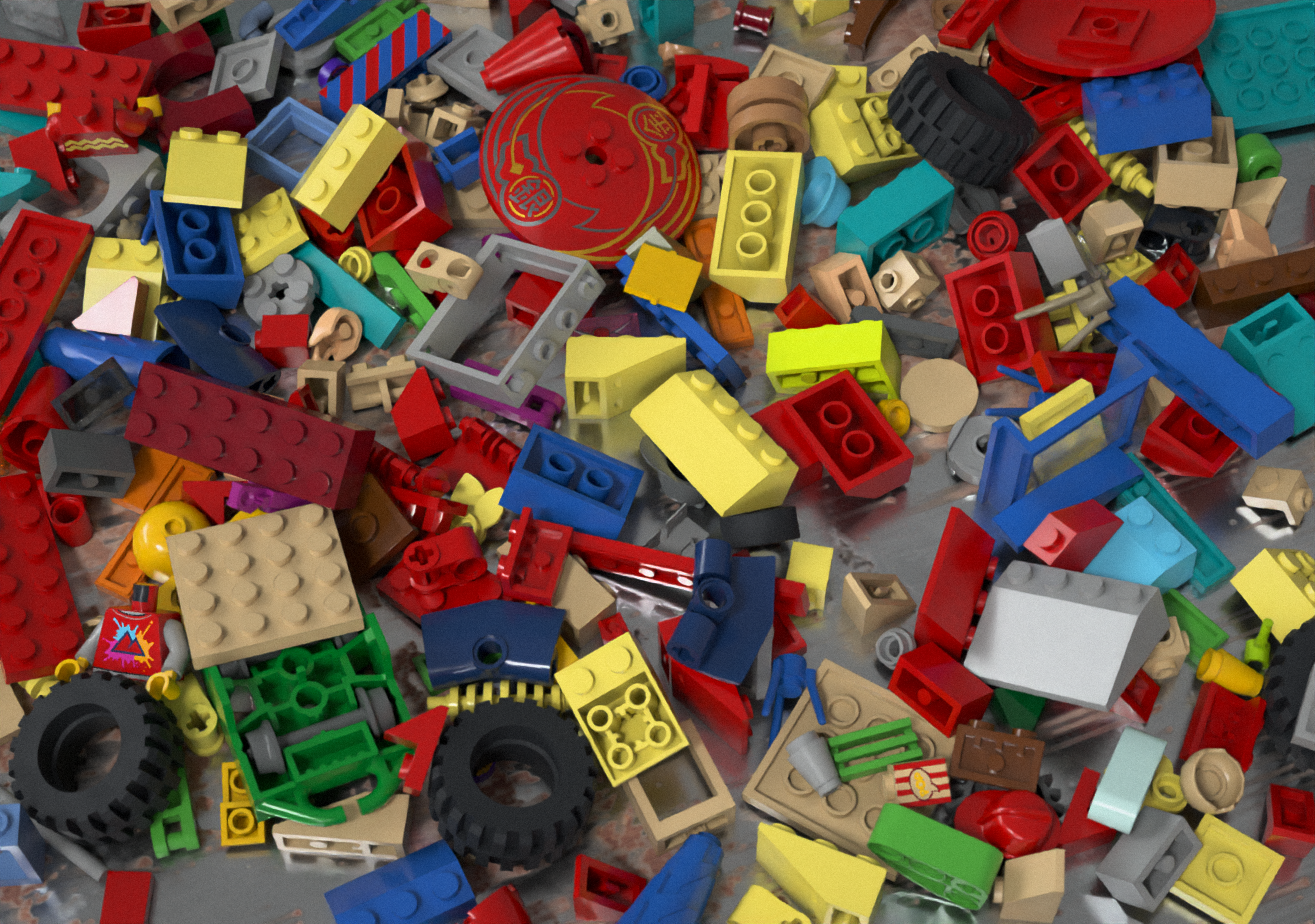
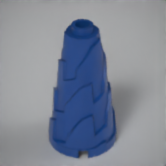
M56 327L46 331L38 345L43 361L65 370L72 379L95 388V392L118 401L130 411L144 361L170 363L190 370V359L177 344L160 340L150 341L124 334H119L118 337L95 331L84 332Z
M707 832L689 835L678 852L650 880L631 907L615 924H702V916L708 905V899L716 883L715 877L724 857L719 839Z

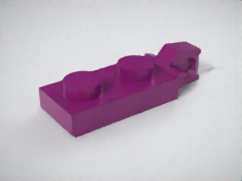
M232 481V488L226 505L251 514L257 508L266 513H273L312 504L313 502L248 481V483Z

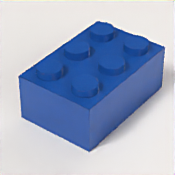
M1177 63L1169 65L1163 70L1151 72L1146 70L1117 78L1109 76L1097 77L1092 82L1081 84L1084 125L1099 156L1212 136L1211 96L1193 64Z

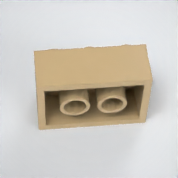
M1211 116V137L1152 147L1154 204H1162L1168 208L1194 206L1208 211H1217L1221 208L1232 209L1238 172L1232 117Z

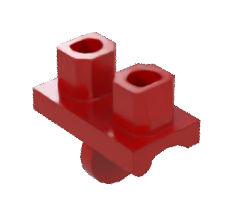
M427 466L415 477L417 491L396 486L390 487L389 493L394 499L400 500L399 506L414 526L418 528L422 526V530L443 534L450 530L453 514L466 517L468 505L442 498L450 490L451 485L448 482L447 473L441 467Z

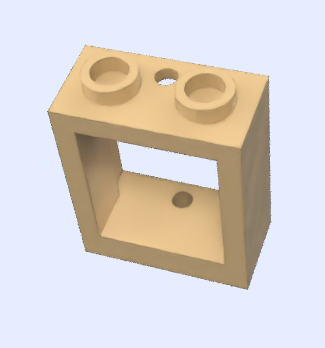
M691 718L680 724L690 743L688 748L714 797L659 821L637 776L621 784L657 857L682 846L691 834H698L699 832L711 833L735 822L736 804Z

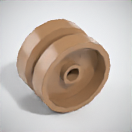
M761 76L744 81L735 86L730 92L726 105L727 121L729 123V150L802 153V155L807 152L811 140L810 124L808 122L809 108L808 96L802 86L793 80L780 76Z

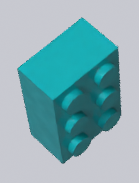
M925 160L912 168H905L895 180L884 187L879 186L875 188L868 198L856 206H849L842 211L837 220L835 254L844 252L860 255L871 280L879 272L880 266L886 260L892 258L900 249L916 254L920 253L948 233L955 187Z

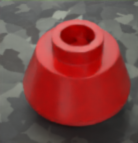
M996 210L986 211L978 215L970 224L967 232L969 250L980 261L1008 251H1015L1019 240V232L1014 220L1006 213Z

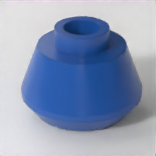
M638 65L626 70L618 80L645 92L658 102L662 100L667 90L665 76L659 70L647 65Z

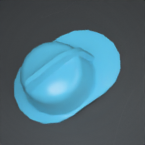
M818 156L804 167L805 186L800 222L803 225L812 223L827 228L834 225L842 211L848 207L851 199V189L837 176L830 160L825 156Z

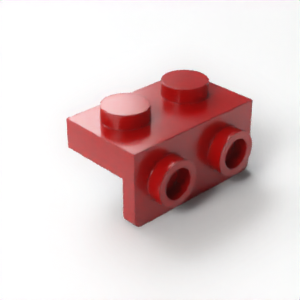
M695 64L693 78L689 79L687 85L689 106L688 112L683 113L682 127L685 129L684 132L690 137L696 150L727 151L729 148L727 97L734 87L740 83L738 81H719L710 65Z
M524 506L520 519H513L510 526L508 542L511 543L509 553L508 555H501L497 567L496 577L501 579L504 596L552 607L573 541L574 528L534 519L532 508Z
M1213 681L1202 684L1179 758L1187 761L1192 754L1204 748H1223L1239 762L1243 773H1245L1253 762L1254 755L1252 751L1257 734L1261 731L1265 722L1263 714L1267 704L1266 700L1258 696L1244 701Z

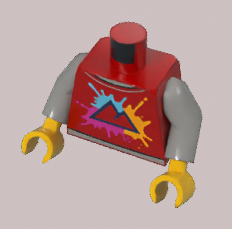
M133 583L132 605L109 607L89 638L76 653L75 658L77 661L66 659L58 664L55 670L57 679L67 682L72 674L86 672V668H92V673L95 671H109L113 675L120 674L132 680L146 681L148 694L157 701L161 699L162 693L169 700L177 699L181 694V689L176 682L184 681L185 668L191 657L188 638L182 625L180 613L157 609L159 585Z

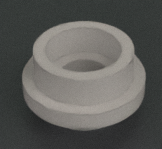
M903 628L889 629L879 637L876 644L878 659L886 667L893 670L900 655L916 649L914 637ZM898 645L900 646L899 654H898V651H897Z

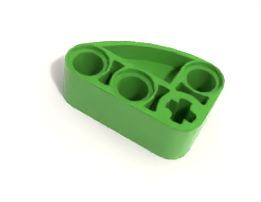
M885 803L867 843V847L875 855L909 880L943 899L970 910L981 909L987 900L1004 858L1001 851L983 841L893 803Z

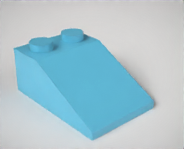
M1141 496L1114 513L1124 523L1082 572L1159 587L1160 593L1163 595L1170 589L1177 588L1192 578L1197 549Z

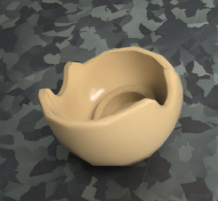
M1204 748L1192 754L1181 767L1179 785L1184 799L1193 808L1200 812L1214 815L1235 809L1244 794L1245 776L1239 762L1229 755L1225 749Z

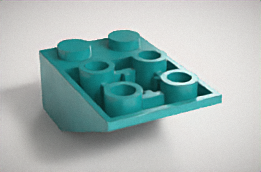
M635 0L639 27L657 46L665 42H671L694 29V0Z
M1287 293L1228 327L1220 350L1223 349L1229 352L1238 364L1248 372L1256 373L1265 384L1285 396L1295 408L1293 436L1296 437L1315 425V320L1290 293Z

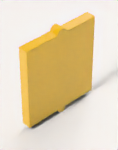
M642 243L623 292L649 300L652 305L661 304L685 313L703 263L677 255L676 251L673 250L668 252Z

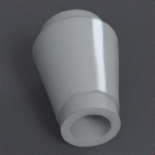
M815 730L799 736L786 746L785 749L790 755L787 760L811 787L818 792L821 798L832 794L843 785L825 738H819Z

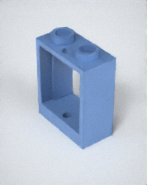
M288 96L279 106L274 107L269 112L267 118L255 130H251L245 136L248 139L246 166L280 187H284L291 193L309 166L300 174L269 154L294 129L324 146L338 125Z
M21 803L0 805V851H2L0 853V887L43 884L46 842Z

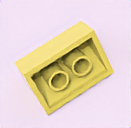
M353 104L289 197L343 232L408 139L382 117L361 104Z

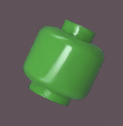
M1250 133L1235 141L1238 162L1237 179L1240 183L1278 177L1283 164L1282 155L1265 135Z

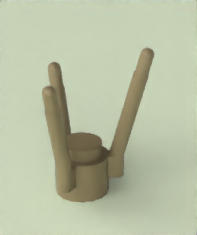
M1101 278L1076 292L1016 313L1014 319L1020 321L1046 311L1052 312L1076 303L1085 318L1090 315L1094 318L1059 350L1071 352L1099 325L1111 319L1107 310L1115 307L1116 302L1109 287Z

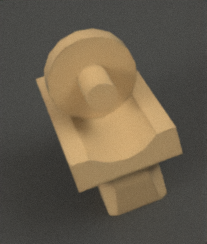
M405 355L391 357L387 361L386 366L372 368L366 362L352 365L350 373L345 374L352 410L383 405L385 414L391 413V403L397 402L416 371L415 361H408Z

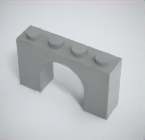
M138 144V154L73 158L76 166L108 182L109 189L105 199L96 209L86 215L70 218V220L91 224L95 232L71 282L78 284L85 276L94 238H118L116 232L118 226H120V221L122 219L129 220L133 214H139L142 206L150 197V191L159 190L165 181L166 170L159 154ZM19 199L0 221V234L5 241L22 208L44 214L47 213Z

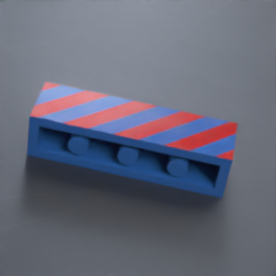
M422 9L419 10L411 18L404 20L385 39L379 40L374 48L363 57L353 61L348 69L337 78L324 85L322 90L318 92L323 116L339 125L353 104H361L378 116H381L385 112L388 89H403L405 96L406 85L410 81L418 78L420 74L430 75L426 60L453 41L452 31Z

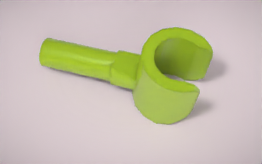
M1266 618L1263 620L1256 639L1246 641L1243 661L1246 665H1248V662L1258 661L1262 663V670L1268 668L1271 650L1268 638L1273 626L1271 619Z

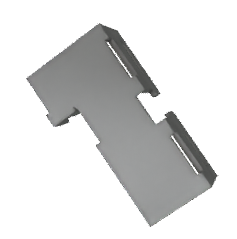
M684 503L665 523L669 537L661 544V529H658L642 547L651 549L656 547L655 550L681 555L682 551L690 543L695 547L697 542L707 539L710 534L687 517V503ZM682 520V522L672 531V529Z

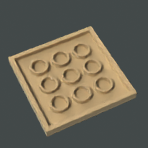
M312 503L165 537L195 670L365 629L362 613L330 508Z
M824 658L816 671V684L823 705L826 724L820 725L818 723L808 688H806L743 790L742 800L813 839H822L832 843L842 853L853 857L865 855L873 858L880 864V867L888 869L886 878L895 882L899 872L882 861L867 847L868 840L885 803H892V800H885L882 788V775L888 774V771L843 782V785L838 790L821 798L818 792L811 787L787 760L790 755L785 748L793 740L812 730H815L819 738L824 737L827 743L828 738L910 717L911 728L917 736V745L919 748L921 747L923 759L945 758L948 774L956 735L947 738L894 693ZM899 734V735H895V736H892V737L884 738V739H881V740H877V741L869 742V743H866V744L854 746V747H851V748L843 749V750H840L839 752H843V751L850 750V749H854V748H857V747H861V746L869 745V744H872V743L884 741V740H887V739L895 738V737H898V736H902L903 734ZM905 746L843 764L846 768L909 750ZM948 777L949 785H950V783L952 782L953 778ZM939 804L908 809L931 818Z

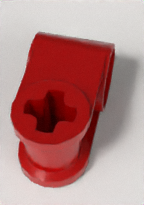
M302 207L297 210L308 237L314 240L335 261L339 262L340 256L350 247L359 246L357 239L353 236L355 233L353 220L341 232L307 208Z
M42 478L37 479V486L43 504L60 542L67 547L73 548L86 544L94 533V526L86 503V495L44 492Z
M466 526L456 527L446 533L416 541L410 544L403 554L404 565L410 571V586L419 594H432L440 589L461 582L472 581L484 574L488 567L474 529ZM419 552H421L424 561L420 562L419 560ZM425 573L430 574V583L427 582Z

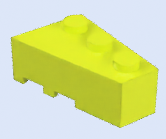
M863 320L859 323L844 325L827 324L817 328L787 329L782 332L769 333L766 374L777 393L798 394L848 369L865 393L888 394V399L900 400L902 362L883 320Z

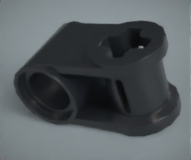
M1151 204L1142 222L1144 226L1138 238L1139 244L1150 251L1164 254L1171 246L1178 243L1195 264L1205 261L1210 252L1209 241L1213 238L1215 231L1214 223L1210 218L1181 208H1168L1162 204ZM1201 225V227H1202V228H1201V232H1200L1199 235H1198V234H1197L1198 226ZM1193 244L1192 252L1189 253V246Z

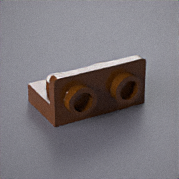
M969 720L968 726L958 724L948 777L1012 791L1028 790L1036 793L1042 759L1046 748L1045 741L1037 740L1038 733L1013 728L1012 734L994 731V724L980 720Z

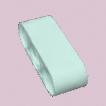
M1126 725L1096 791L1087 818L1129 835L1168 741Z

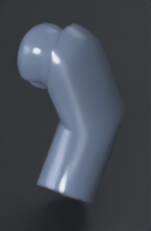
M266 1L259 3L241 18L238 32L241 40L264 35L258 27L274 15L272 7Z

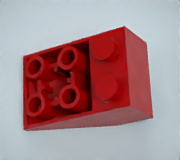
M683 615L657 622L659 662L672 696L741 756L747 754L748 738L753 736L749 721L753 719V711L747 695H739L736 685L697 672L679 663L668 654L666 645Z

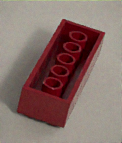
M144 361L124 439L337 510L355 509L376 430L177 365Z

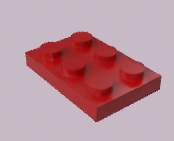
M429 532L422 540L437 535L433 532ZM419 552V560L420 562L424 561L422 553ZM403 559L375 586L379 596L420 625L421 616L424 614L486 600H505L518 603L522 601L504 596L501 579H497L496 575L489 570H486L484 574L472 581L461 582L440 589L432 594H419L410 586V571L405 567ZM425 573L427 582L430 583V574Z

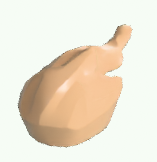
M333 307L322 314L314 326L308 341V348L311 347V360L328 361L332 355L334 361L343 362L357 350L362 334V323L353 311L341 307Z

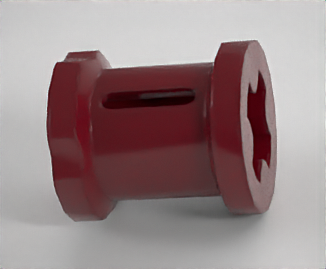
M739 0L734 16V30L747 29L760 32L763 37L769 38L775 21L776 7L769 6L768 8L747 4V0Z

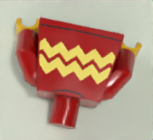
M159 95L136 98L138 109L135 112L127 109L115 97L110 96L92 98L77 96L74 99H64L61 103L47 102L46 136L53 142L62 141L68 158L138 154V136L147 129L154 117L163 115Z

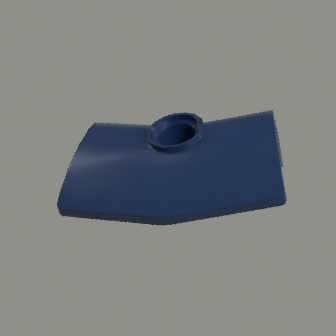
M193 299L179 300L156 306L154 314L180 349L213 378L264 394L270 393L279 382L281 371L250 346V336L241 328L229 324L213 302Z
M704 539L695 545L692 599L670 637L666 650L673 659L697 672L730 684L740 685L772 627L774 619L776 557L773 555L736 557L732 556L733 547L730 543L720 539ZM704 601L713 602L717 608L709 607Z
M486 600L422 615L421 626L425 657L433 690L438 691L469 684L472 681L481 679L486 682L493 681V683H501V680L508 679L515 682L552 687L555 681L554 674L557 673L558 650L556 645L566 611L564 609L505 600ZM489 654H502L500 660L492 665L483 664L484 659Z

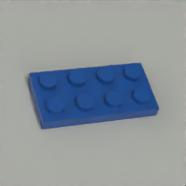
M627 254L615 264L624 276L619 281L624 287L635 263ZM630 294L645 311L648 310L655 317V320L670 335L673 334L676 338H686V351L694 359L698 358L706 366V370L721 385L727 380L737 389L747 379L731 355L686 311L684 313L661 304L652 305L649 300Z

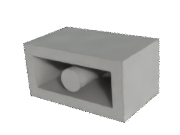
M1144 805L1138 813L1130 834H1122L1095 872L1116 900L1154 912L1203 845L1184 817Z

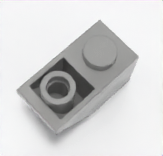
M1062 217L1056 220H1045L1039 223L1034 230L1026 233L1037 259L1051 286L1057 293L1063 292V281L1075 279L1078 290L1096 282L1082 244Z

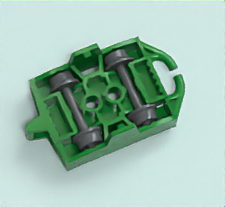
M357 593L356 596L363 617L364 630L199 669L257 823L276 816L317 827H328L345 823L347 818L342 805L329 809L317 808L311 805L308 796L370 774H375L377 777L376 788L370 794L357 799L361 815H367L383 807L394 795L403 779L398 778V774L406 752L413 755L416 752L415 749L384 739V733L387 730L410 720L411 716L395 681L390 649L374 612L366 614ZM368 664H370L374 675H355ZM292 671H296V674H289V673L292 672ZM309 704L318 705L310 709L302 708ZM233 712H252L239 723H235Z

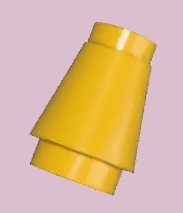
M1223 648L1218 650L1207 649L1201 657L1196 671L1197 679L1203 681L1204 684L1213 681L1231 693L1247 695L1252 698L1258 695L1264 680L1262 674L1257 673Z

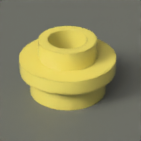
M362 246L350 247L339 258L338 263L363 284L368 282L374 273L371 265L373 257Z

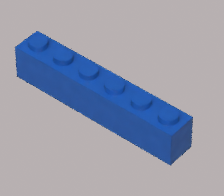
M1124 276L1109 286L1116 306L1107 310L1111 319L1099 325L1096 330L1117 347L1122 339L1133 333L1138 338L1136 347L1160 371L1154 377L1248 454L1258 460L1294 434L1295 408L1285 396L1276 394L1263 383L1256 373L1248 372L1234 360L1229 352L1223 349L1220 350L1211 343L1201 330L1195 327L1192 328L1178 316L1173 308L1164 306L1155 299L1143 285H1138L1129 277Z

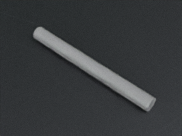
M0 784V805L20 803V800L16 799L14 794ZM30 817L44 841L99 883L107 879L108 871H111L107 865L78 843L38 824L35 819Z

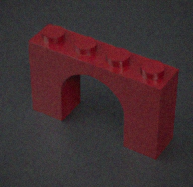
M199 21L174 34L169 31L118 51L119 56L152 60L157 67L146 97L159 95L163 115L154 117L148 128L150 132L157 130L158 133L155 134V138L163 155L169 153L172 132H180L182 127L198 128L203 130L202 134L218 136L219 131H233L240 133V138H245L248 132L257 128L251 106L238 85L190 102H177L165 98L169 91L179 83L214 69L216 61L214 50L209 37Z

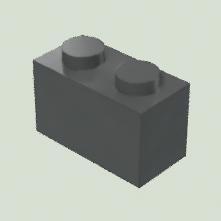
M50 428L38 453L44 492L123 499L136 474L129 440L124 439V436Z

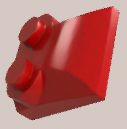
M104 0L84 2L77 28L79 44L86 51L112 55L118 54V51L154 37V10L151 3L105 7Z

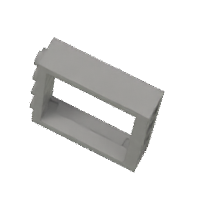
M492 234L474 258V261L482 267L484 274L468 299L463 300L448 294L405 354L410 360L415 361L417 368L425 366L429 377L432 379L438 377L439 381L519 408L607 284L586 259ZM497 251L501 255L499 259L495 256ZM515 269L565 283L498 377L449 361ZM427 347L431 351L429 354L424 352ZM512 376V379L509 381V383L505 384L509 377Z

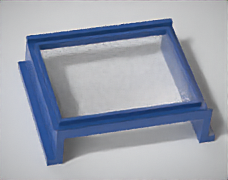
M1133 333L1122 339L1119 343L1106 392L1032 441H1029L1006 416L992 424L976 498L981 504L988 500L1000 513L1026 494L1079 463L1115 446L1124 451L1133 444L1131 436L1149 378L1160 372L1136 347L1138 338Z

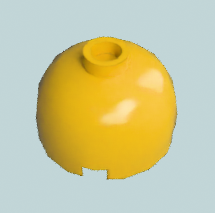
M165 501L150 507L139 518L133 533V554L138 567L152 580L165 583L173 575L165 537L211 527L206 515L195 506L182 501Z

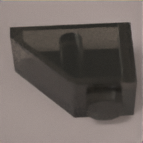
M113 356L50 403L71 431L83 432L93 428L123 406L137 388Z

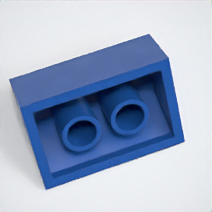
M151 190L149 196L167 285L186 300H208L213 302L217 309H236L245 278L229 207L164 202V190Z
M534 423L498 505L521 515L524 506L529 507L533 510L534 519L573 527L576 532L617 540L644 471Z
M444 839L323 893L336 924H463L464 920L469 916L468 912L477 905L474 893L458 859Z

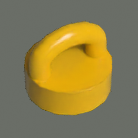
M899 399L881 400L876 407L898 436L902 437L907 433L910 426V412L907 405Z

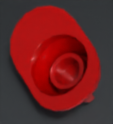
M994 40L988 45L987 49L992 57L988 68V75L995 78L1002 87H1006L1015 99L1027 97L1037 85L1054 87L1064 80L1060 74L1031 67L1012 57L999 44L998 40Z
M1028 790L977 791L962 801L957 807L954 817L955 830L997 848L1004 855V858L1015 859L1052 850L1057 846L1061 834L1059 817L1053 807L1036 793Z

